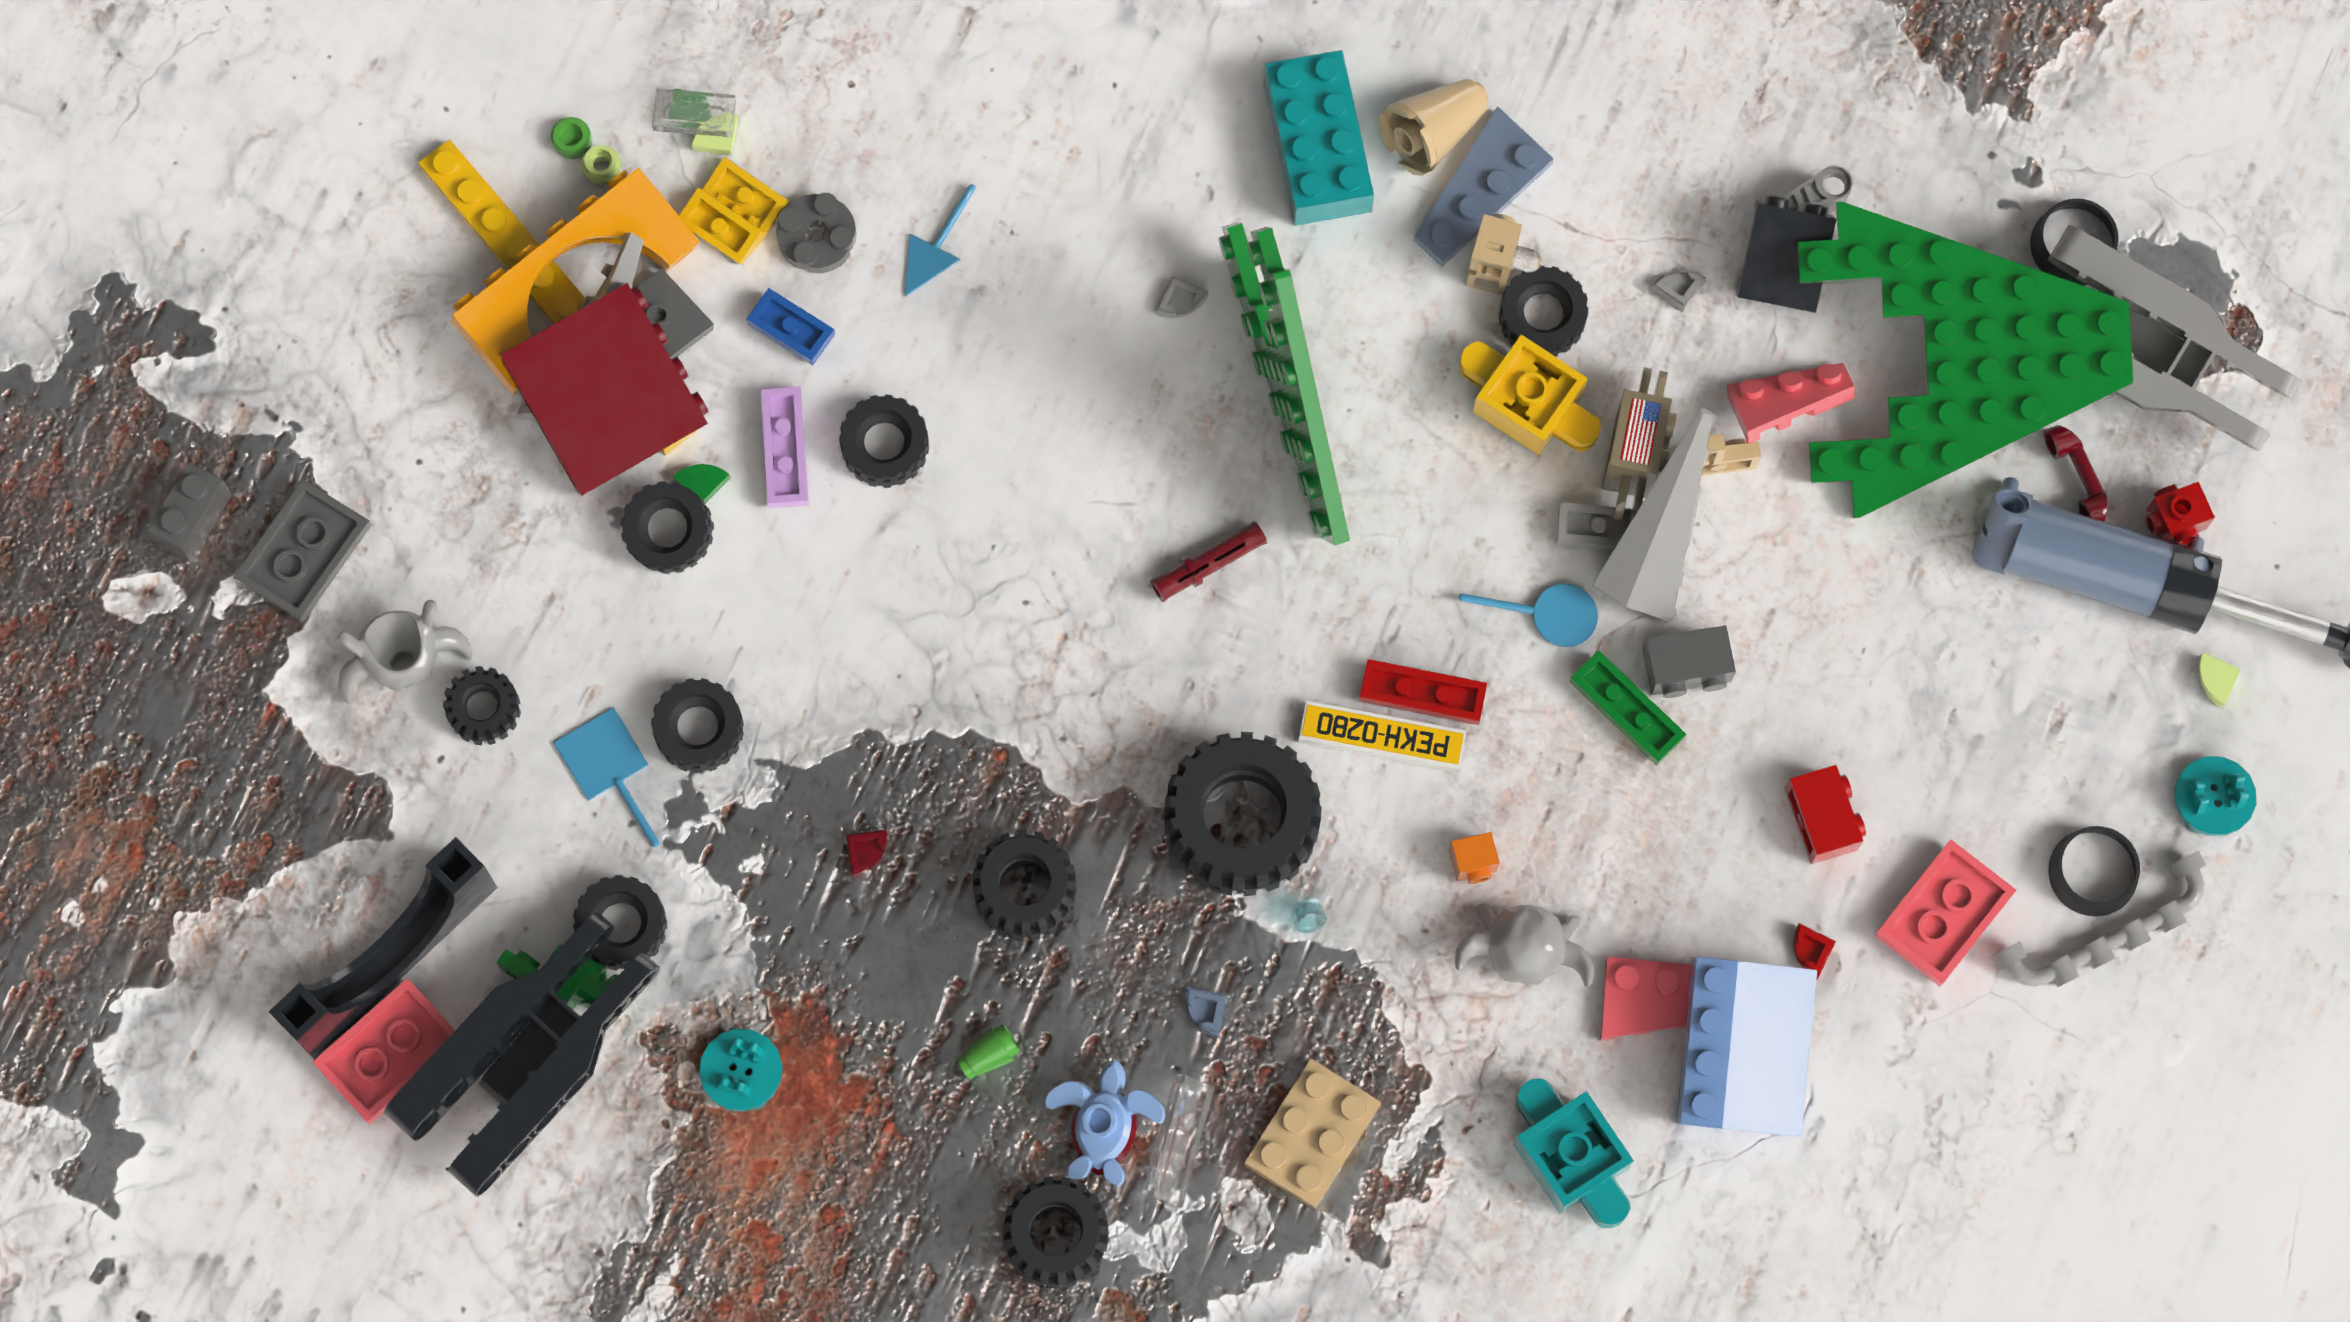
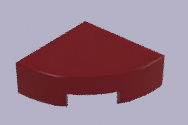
M887 829L846 835L852 878L868 873L881 861L888 843Z

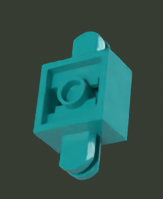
M1540 1078L1527 1081L1520 1088L1516 1097V1106L1530 1128L1516 1137L1513 1143L1514 1147L1559 1214L1580 1201L1599 1227L1614 1228L1619 1226L1630 1211V1201L1615 1178L1627 1171L1634 1160L1587 1091L1569 1103L1564 1104L1552 1085L1545 1079Z

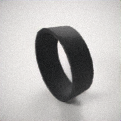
M2068 199L2054 205L2037 221L2031 234L2030 248L2033 259L2042 272L2085 286L2087 285L2086 283L2048 261L2051 254L2046 248L2043 237L2047 218L2050 214L2063 209L2087 211L2098 217L2105 224L2110 232L2113 249L2115 250L2118 248V229L2112 216L2099 204L2086 199Z
M2103 826L2086 827L2067 835L2056 845L2049 860V881L2058 899L2069 909L2086 916H2106L2123 908L2134 895L2140 876V861L2132 843L2120 832ZM2083 833H2099L2113 838L2124 847L2134 867L2133 884L2124 895L2109 902H2093L2082 898L2070 888L2063 874L2062 858L2066 847L2076 836Z

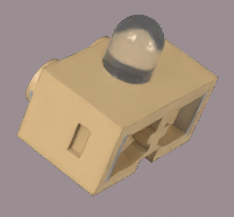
M1504 214L1483 215L1471 257L1466 282L1467 286L1503 295L1512 269L1532 273L1540 268L1542 258L1539 252L1518 245L1523 224L1516 223L1513 218Z

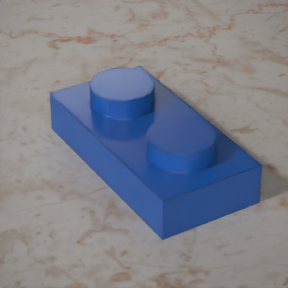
M770 288L767 289L746 318L747 325L812 366L835 336L834 328Z

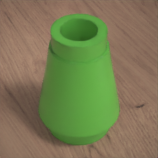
M1004 1024L997 1028L991 1026L962 1056L957 1058V1062L968 1079L971 1080L976 1076L1015 1061L1014 1056L1020 1053L1021 1049Z

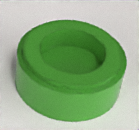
M567 117L561 119L552 129L551 140L553 147L564 158L576 159L582 157L591 147L592 136L590 129L579 118Z

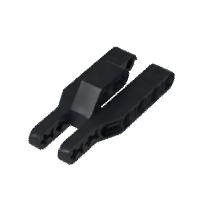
M599 912L591 915L541 969L496 986L398 1091L384 1110V1114L414 1141H418L440 1121L487 1070L481 1078L479 1086L499 1103L496 1107L499 1111L477 1135L474 1133L468 1138L470 1143L459 1153L450 1167L446 1168L452 1176L476 1197L482 1195L494 1184L593 1076L607 1029L651 983L660 970V966L645 953L639 954L581 1016L556 994L613 932L614 925Z

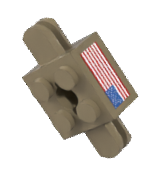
M1643 368L1638 392L1624 389L1616 414L1602 484L1603 490L1618 492L1613 519L1622 520L1627 495H1632L1634 497L1629 522L1633 520L1642 505L1643 498L1647 497L1668 462L1669 451L1665 450H1668L1670 438L1673 436L1677 414L1670 413L1672 399L1663 397L1668 375L1666 371H1659L1654 395L1648 394L1652 373L1651 368Z

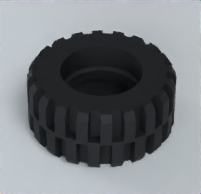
M1241 732V738L1232 739L1229 733L1218 735L1217 742L1209 745L1207 741H1204L1197 745L1195 753L1191 757L1186 755L1178 764L1177 773L1172 774L1164 806L1165 834L1168 836V845L1173 856L1179 858L1180 867L1188 875L1191 873L1195 874L1198 877V883L1206 888H1209L1212 884L1220 887V893L1231 896L1232 890L1243 891L1244 896L1256 895V891L1262 888H1266L1267 892L1279 888L1280 881L1285 878L1290 881L1299 873V867L1303 863L1306 864L1312 855L1321 822L1322 806H1320L1319 787L1317 783L1313 782L1311 778L1312 771L1307 763H1300L1296 759L1297 752L1288 745L1284 749L1276 745L1277 739L1265 735L1264 740L1253 739V732ZM1232 781H1251L1271 791L1278 799L1281 808V822L1276 834L1267 842L1251 848L1228 846L1214 838L1205 825L1203 812L1208 796L1216 788Z

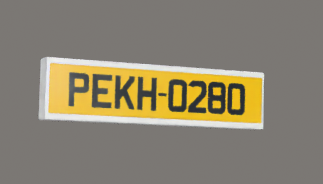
M1306 700L1298 743L1459 773L1467 730Z

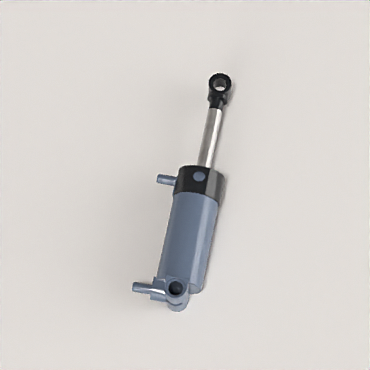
M2014 477L2005 478L2001 490L1991 497L1988 515L1971 551L1973 560L1987 570L2003 575L2006 571L2146 616L2149 620L2193 634L2200 630L2211 609L2339 650V657L2343 659L2345 665L2350 669V623L2345 627L2218 586L2222 558L2204 552V540L2201 537L2189 542L2188 546L2176 542L2169 543L2034 500L2033 495L2019 491V482Z

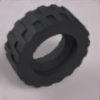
M1540 265L1533 269L1529 267L1523 270L1520 275H1515L1511 279L1510 285L1506 286L1499 308V324H1502L1501 331L1504 337L1509 339L1511 346L1515 344L1520 335H1523L1557 357L1559 353L1569 351L1574 343L1577 344L1582 332H1584L1589 307H1587V295L1582 290L1583 286L1579 281L1572 278V274L1567 271L1563 272L1558 267L1552 266V268ZM1538 294H1548L1555 297L1563 308L1561 322L1549 330H1540L1531 326L1524 315V306L1531 297Z
M885 394V396L879 397L877 395L870 396V399L865 401L862 399L856 403L855 408L847 412L844 422L842 421L840 427L839 443L846 467L850 473L853 472L859 481H865L869 486L891 488L893 485L898 484L900 486L905 484L906 480L909 478L913 479L918 474V470L920 467L923 468L926 462V454L929 452V438L923 416L919 415L918 409L914 405L911 406L907 403V400L901 397L898 399L893 397V395ZM890 423L901 430L904 436V446L897 456L881 460L874 458L866 450L864 445L865 436L868 430L876 424Z
M662 481L656 485L649 484L643 487L644 489L639 493L636 492L631 497L633 499L630 503L626 504L623 510L625 513L620 523L623 531L621 533L622 541L626 543L628 552L635 560L648 569L656 570L663 574L684 572V569L697 565V561L701 557L704 558L708 553L706 550L713 541L712 530H714V522L710 517L712 515L710 509L705 505L704 501L688 487L686 488L675 482L669 484ZM664 508L678 510L685 517L687 523V531L683 540L673 547H660L656 545L648 534L650 518L654 513Z
M703 678L701 680L685 679L686 682L680 684L677 682L671 686L672 688L669 691H664L660 696L659 703L655 704L653 709L654 717L651 718L653 736L661 754L666 757L670 764L677 765L680 770L686 772L691 770L694 773H702L705 770L713 771L721 764L725 765L728 763L730 757L739 750V742L743 740L744 735L742 714L734 696L730 691L724 690L723 685L717 682H709V679ZM697 706L711 710L718 720V729L715 736L707 743L701 745H693L684 741L679 735L677 727L680 716L687 709Z
M615 875L613 878L605 877L599 879L600 882L595 885L591 884L587 888V892L578 899L577 909H574V932L591 915L596 912L602 915L608 907L617 903L633 906L641 918L640 929L635 937L622 943L607 939L591 958L609 967L610 970L618 971V969H625L641 953H645L649 957H655L659 952V946L661 943H664L666 938L667 919L664 907L652 888L647 883L639 882L638 878L632 876L627 878L623 877V875Z

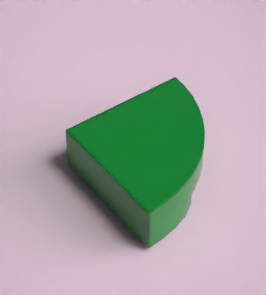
M708 464L688 466L672 476L676 483L691 489L705 504L731 479L730 474L725 470Z

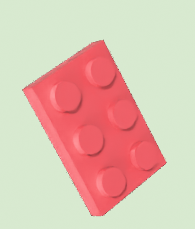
M1950 839L1874 936L1941 987L2016 892V889Z
M407 978L317 1057L313 1063L370 1125L384 1113L390 1100L451 1036L455 1029Z

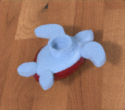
M1117 1060L1111 1061L1103 1069L1099 1078L1100 1091L1094 1092L1087 1085L1079 1081H1069L1055 1087L1046 1097L1045 1105L1050 1109L1067 1105L1078 1106L1071 1122L1072 1141L1079 1155V1158L1070 1164L1068 1169V1176L1072 1180L1085 1178L1091 1171L1096 1175L1104 1174L1108 1182L1121 1186L1125 1175L1119 1163L1127 1156L1136 1139L1138 1129L1137 1114H1142L1156 1123H1163L1165 1119L1164 1107L1150 1092L1135 1090L1127 1095L1122 1093L1125 1087L1126 1073L1121 1063Z

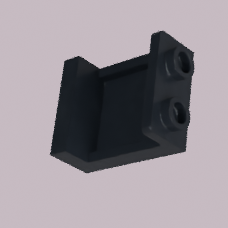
M1766 195L1765 202L1755 201V213L1741 278H1738L1735 294L1738 298L1816 313L1823 282L1800 284L1798 242L1832 240L1837 219L1834 215L1828 214L1829 207L1805 203V208L1799 209L1789 207V199Z

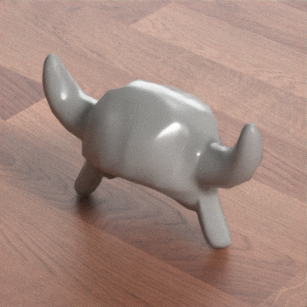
M427 600L424 603L421 616L402 610L385 612L372 619L360 632L358 639L347 632H341L337 636V641L356 655L345 663L339 673L338 688L340 695L347 704H352L353 691L356 685L368 677L376 680L379 685L386 686L395 691L408 688L427 680L434 667L438 651L456 650L465 659L471 660L473 655L471 644L467 637L455 628L448 626L433 627L437 603L434 600Z
M1479 904L1476 910L1486 930L1473 932L1465 936L1456 948L1455 967L1458 971L1463 970L1470 958L1478 955H1488L1494 968L1508 982L1538 985L1546 978L1554 975L1559 965L1576 970L1586 988L1592 985L1595 975L1594 964L1589 953L1580 945L1569 941V938L1581 923L1580 918L1572 915L1561 925L1559 919L1542 907H1535L1533 905L1510 907L1502 911L1498 916H1494L1487 904Z

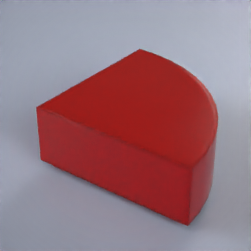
M1798 923L1793 937L1795 957L1802 969L1817 970V980L1836 941Z

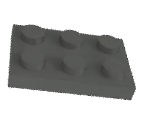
M302 480L233 578L241 586L303 623L372 524L362 515L305 480Z

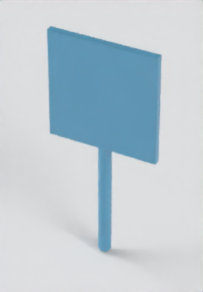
M614 707L553 742L588 801L615 785L653 847L659 845L657 837L623 783V780L647 767L648 763Z

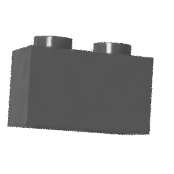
M187 463L147 532L157 546L192 563L232 493L223 479L191 463Z
M1726 625L1646 638L1642 648L1651 695L1663 694L1664 698H1675L1685 695L1687 689L1703 687L1705 692L1721 690L1727 687V683L1732 682L1736 673Z

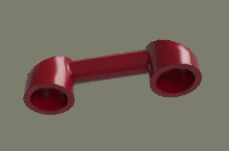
M2060 425L2045 429L2044 440L2050 454L2054 459L2069 455L2089 496L2078 501L2079 514L2105 522L2107 494L2103 490L2088 459L2081 440L2071 430Z

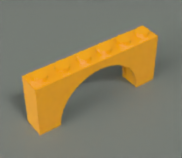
M639 167L631 174L626 170L620 172L607 184L611 190L600 198L595 194L587 198L577 207L580 214L569 223L564 218L558 221L546 232L549 239L539 247H536L534 243L528 245L515 256V259L518 261L515 266L507 272L502 267L499 268L483 282L487 286L486 289L477 296L469 292L453 305V309L456 312L452 315L450 322L511 395H514L518 389L497 354L531 337L527 318L531 288L539 274L554 259L569 250L589 244L605 243L622 246L623 240L621 238L623 234L632 232L644 240L641 253L667 272L694 251L700 243L698 238Z

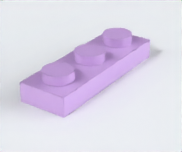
M801 386L760 389L768 507L808 506Z

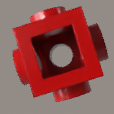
M2199 481L2179 489L2176 484L2158 490L2154 493L2155 498L2147 507V513L2145 514L2146 524L2153 536L2157 535L2159 540L2169 543L2175 541L2182 545L2200 536L2198 532L2206 530L2215 518Z

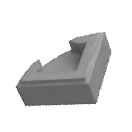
M1693 271L1666 274L1652 284L1650 291L1683 312L1703 286L1707 277Z
M1172 276L1156 309V315L1165 318H1179L1189 315L1200 308L1206 301L1208 291Z

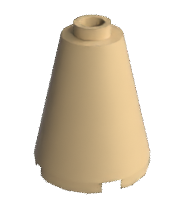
M1463 79L1390 103L1383 108L1385 111L1378 118L1379 131L1386 148L1390 153L1396 149L1403 158L1398 164L1411 174L1423 176L1431 172L1487 111L1488 94L1480 83L1474 82L1471 79Z

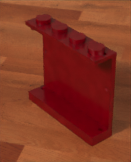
M622 283L618 288L516 346H511L497 354L574 488L581 496L708 424L703 416L709 412L705 402L697 391L693 394L690 393L683 381L689 377L685 367L677 356L673 359L670 358L663 346L669 342L665 332L657 321L652 324L650 323L643 311L649 307L645 297L637 286L631 289L628 283Z

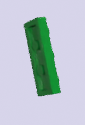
M1599 650L1570 677L1569 682L1656 766L1685 739L1687 734Z

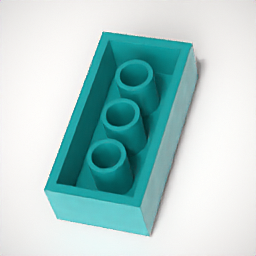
M1343 50L1265 63L1264 85L1294 226L1372 212L1374 192Z

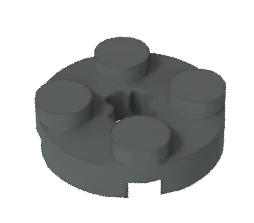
M824 192L802 196L791 202L778 216L776 233L779 248L784 258L797 268L799 266L802 269H808L810 273L820 274L837 269L849 258L857 236L855 221L850 210L831 193ZM818 225L819 228L823 226L827 229V231L823 232L822 241L815 242L814 237L811 240L807 239L805 235L810 232L812 226Z

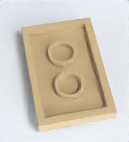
M1310 1059L1248 1156L1244 1166L1315 1210L1382 1102L1315 1060Z

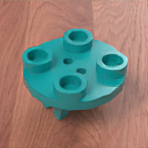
M2206 756L2193 761L2179 774L2174 787V804L2181 819L2191 832L2196 834L2202 833L2206 836L2224 837L2239 831L2251 819L2257 805L2256 788L2250 774L2237 762L2225 757ZM2210 786H2215L2217 790L2212 791ZM2214 801L2219 802L2220 807H2216Z
M734 1029L720 1034L708 1044L701 1057L699 1075L705 1093L714 1103L730 1111L746 1112L761 1109L775 1095L781 1084L783 1065L778 1049L768 1037L754 1030ZM731 1065L737 1066L735 1071H731L729 1068ZM751 1069L753 1071L752 1075L747 1076L745 1074L746 1070Z

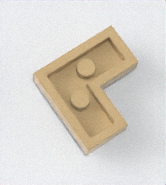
M1710 432L1707 446L1709 452L1707 461L1703 466L1702 476L1756 469L1761 458L1759 442L1748 444L1746 439H1732L1725 442L1724 434L1712 435V432Z

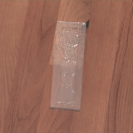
M1174 1074L1165 1108V1119L1161 1123L1142 1195L1170 1207L1183 1208L1214 1087L1187 1075Z

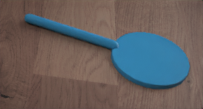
M1557 584L1549 587L1539 596L1535 606L1463 593L1458 596V599L1462 602L1533 614L1534 623L1540 635L1551 644L1560 647H1574L1585 642L1594 632L1598 621L1597 607L1592 597L1582 588L1572 584Z

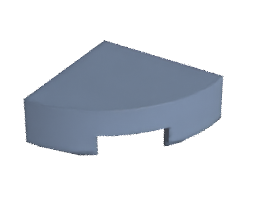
M1186 987V1007L1192 1021L1206 1034L1218 1038L1227 995Z

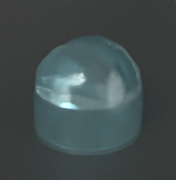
M1306 897V900L1296 901L1292 907V920L1296 930L1301 933L1318 931L1327 921L1323 906L1315 898Z

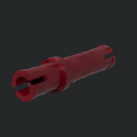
M1252 522L1249 526L1219 541L1196 556L1182 558L1180 565L1155 579H1151V586L1160 601L1165 602L1168 598L1191 585L1196 588L1203 584V578L1231 564L1261 545L1267 544V539L1257 522Z

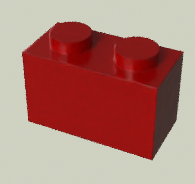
M1837 765L1790 778L1784 789L1810 863H1818L1857 851L1864 841L1863 837L1866 836V829L1861 815L1854 813L1849 801L1852 798V789L1845 774L1840 776Z

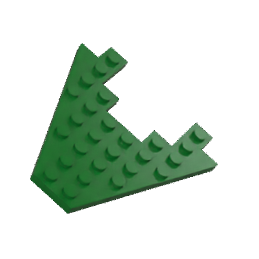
M1836 202L1838 240L1798 242L1800 284L1881 279L1883 318L1923 316L1928 395L1887 398L1890 438L1809 443L1811 483L1851 481L1853 519L1861 518L2133 383L2128 301L1845 202Z
M1236 222L1222 226L1224 236L1218 238L1224 259H1231L1232 263L1228 264L1231 274V287L1236 299L1239 298L1244 312L1241 314V321L1247 337L1252 336L1257 349L1256 352H1252L1253 363L1257 374H1263L1264 378H1267L1271 390L1269 400L1275 416H1280L1284 431H1280L1282 446L1286 455L1291 454L1294 457L1299 471L1297 479L1303 496L1308 497L1312 511L1308 512L1311 528L1315 535L1319 534L1322 539L1334 546L1348 542L1350 538L1290 269L1283 268L1272 228L1264 227L1250 231L1253 241L1248 242L1242 223ZM1260 265L1264 281L1260 283L1255 266Z

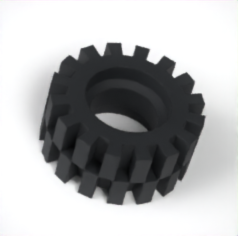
M476 666L475 672L470 673L469 669L461 671L464 675L463 677L458 679L455 676L451 680L453 686L451 689L447 687L445 690L446 701H443V708L452 729L466 742L472 740L475 745H482V741H487L491 745L496 743L495 738L501 736L502 740L508 737L507 730L509 728L514 731L517 726L515 719L516 717L520 718L521 710L519 704L521 703L513 684L503 673L501 675L498 674L497 670L489 667L488 671H485L482 666ZM478 692H489L497 698L498 706L496 712L485 720H476L467 713L469 699Z

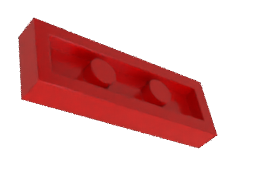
M1367 659L1359 702L1479 725L1487 683Z

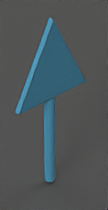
M970 184L933 245L910 234L905 297L961 260L940 249L974 193L975 185Z

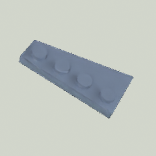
M1497 106L1418 229L1414 242L1443 267L1479 233L1484 214L1490 216L1500 214L1553 164L1554 158Z

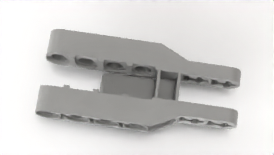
M2068 225L2049 256L2048 261L2094 289L2129 302L2133 383L2114 393L2143 410L2191 413L2246 446L2260 451L2270 435L2268 431L2197 391L2195 388L2214 357L2289 399H2292L2302 381L2290 372L2235 342L2208 302L2084 231Z

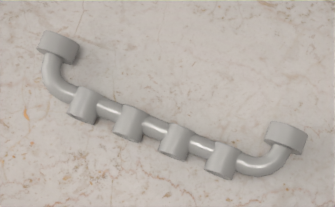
M2197 851L2169 865L2177 880L2185 877L2188 889L2182 897L2037 970H2029L2022 964L2021 959L2028 955L2019 941L1991 956L1997 970L1999 971L2006 967L2011 976L2023 985L2037 987L2054 980L2058 988L2080 977L2076 970L2077 968L2090 962L2092 968L2095 969L2115 959L2112 950L2125 944L2128 950L2131 951L2151 940L2148 935L2149 931L2161 926L2164 933L2186 923L2187 921L2183 914L2197 906L2204 894V880L2200 868L2206 866L2202 855Z

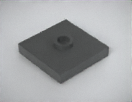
M662 268L637 286L649 306L643 310L651 324L657 321L669 340L663 346L671 359L676 356L678 357L713 330L714 323Z

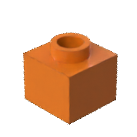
M1492 832L1451 841L1449 853L1457 882L1467 879L1469 884H1477L1491 879V873L1497 872L1500 862Z

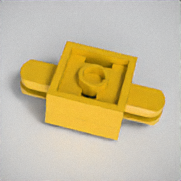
M1520 335L1506 356L1480 341L1473 342L1464 349L1460 360V373L1463 377L1481 388V391L1476 396L1473 413L1539 456L1553 436L1579 452L1587 451L1596 444L1601 431V421L1597 416L1577 404L1585 391L1588 380L1586 376L1523 335Z

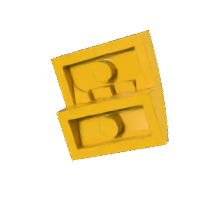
M724 157L703 189L697 188L679 217L692 232L742 265L775 226L780 212L791 202Z

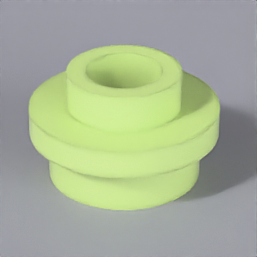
M598 145L590 148L584 154L581 167L584 176L592 183L607 184L620 173L621 160L618 153L611 147ZM599 162H607L609 164L608 168L604 171L596 170L595 166Z

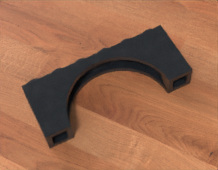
M457 837L450 841L425 865L426 875L416 896L401 916L374 944L347 966L328 978L313 984L305 985L298 983L268 1011L314 1060L498 888L486 867Z

